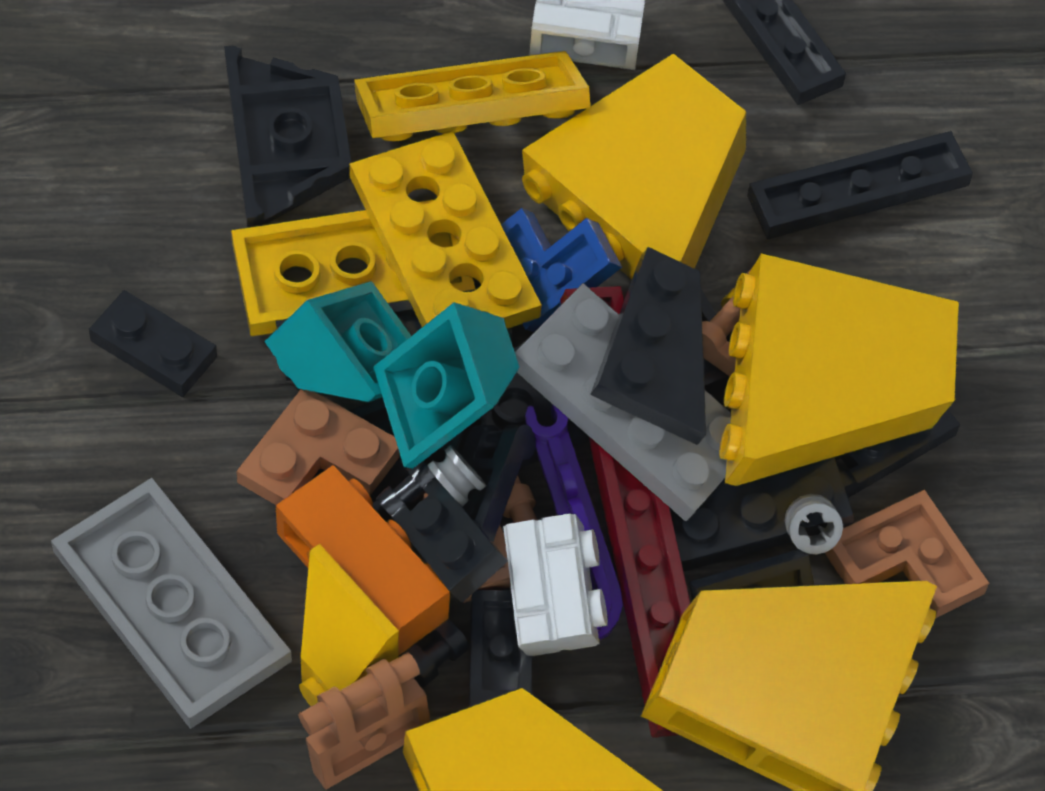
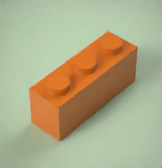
M332 465L276 505L277 534L307 568L309 566L310 550L321 544L399 630L398 656L449 619L450 591L428 563L424 564L411 550V542L401 526L393 520L386 522L375 511L369 493L356 479L352 478L348 481Z

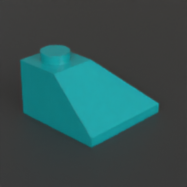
M370 281L306 300L264 342L276 357L281 371L293 381L298 389L370 402L382 397L373 366L410 338L411 334L374 283Z
M453 302L373 366L404 467L413 469L496 406L520 368L502 317Z

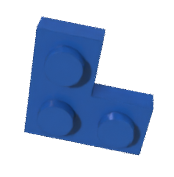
M521 208L501 224L542 305L540 318L522 323L528 331L535 332L561 306L560 299L565 289L579 288L582 284H585L588 288L598 287L622 268L600 224L589 218L584 219L552 246L535 214Z

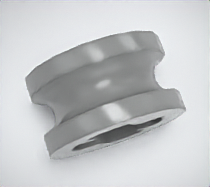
M450 445L445 449L446 457L442 462L433 460L427 466L453 498L464 506L469 501L468 493L472 489L481 491L486 484L462 455Z
M807 494L800 496L790 504L786 511L784 520L786 531L795 546L805 553L816 555L825 553L835 547L842 536L843 524L841 516L831 501L822 495ZM819 512L823 521L828 522L825 528L820 525L818 526L821 533L808 536L805 528L799 526L800 522L803 520L808 523L807 515Z

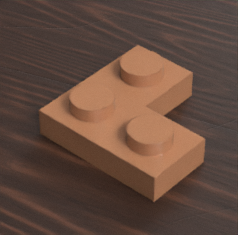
M301 389L237 470V483L277 505L311 481L320 468L327 470L334 465L348 481L352 478L359 481L371 496L399 459L400 452L394 436L317 392Z
M925 490L843 528L842 536L836 546L825 552L845 584L879 583L903 571L909 581H928L936 585L937 588L929 607L936 611V618L984 595L989 585L981 570Z

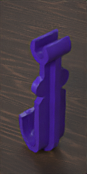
M552 404L551 419L553 425L545 427L538 423L534 407L529 406L525 415V424L532 428V432L535 435V450L557 516L576 514L584 525V531L593 529L595 532L599 551V566L589 567L592 590L602 589L608 621L607 626L597 627L600 641L607 637L618 624L623 607L621 588L567 430L568 417Z

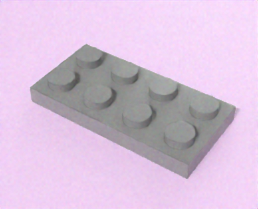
M582 284L515 352L520 366L517 373L683 520L687 521L725 478L727 460L720 458L719 449L724 429L727 424H730L731 413L705 391L706 436L698 445H695L590 395L619 314L585 284Z
M153 478L145 481L51 540L55 555L190 729L292 662L291 650Z

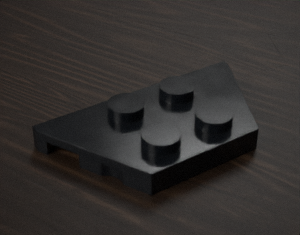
M224 46L247 228L263 226L350 179V163L352 161L339 78L337 75L316 69L304 70L298 68L292 62L274 57L270 64L242 57V48Z

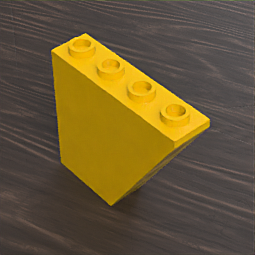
M672 54L599 100L590 108L585 109L522 149L524 166L523 186L532 200L538 204L544 203L557 214L568 231H571L586 218L598 222L622 265L620 270L630 279L633 278L639 258L647 247L695 269L746 151V111L675 54Z
M762 253L749 274L741 273L734 290L733 306L740 308V318L733 328L729 342V356L736 358L735 372L729 377L724 395V406L731 408L730 424H727L724 429L719 449L720 458L727 460L725 484L738 486L933 428L955 401L958 301Z
M928 581L701 591L681 616L641 717L794 791H873L881 773V766L874 763L880 745L886 746L899 723L900 713L893 710L899 693L904 694L907 691L918 669V661L912 659L917 642L922 643L926 639L936 618V611L929 607L937 586Z
M523 688L405 732L403 754L419 791H663Z

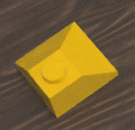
M321 544L311 549L309 554L301 648L302 683L299 685V688L310 707L318 703V695L336 686L341 690L367 675L366 668L380 660L385 659L389 663L397 659L399 630Z

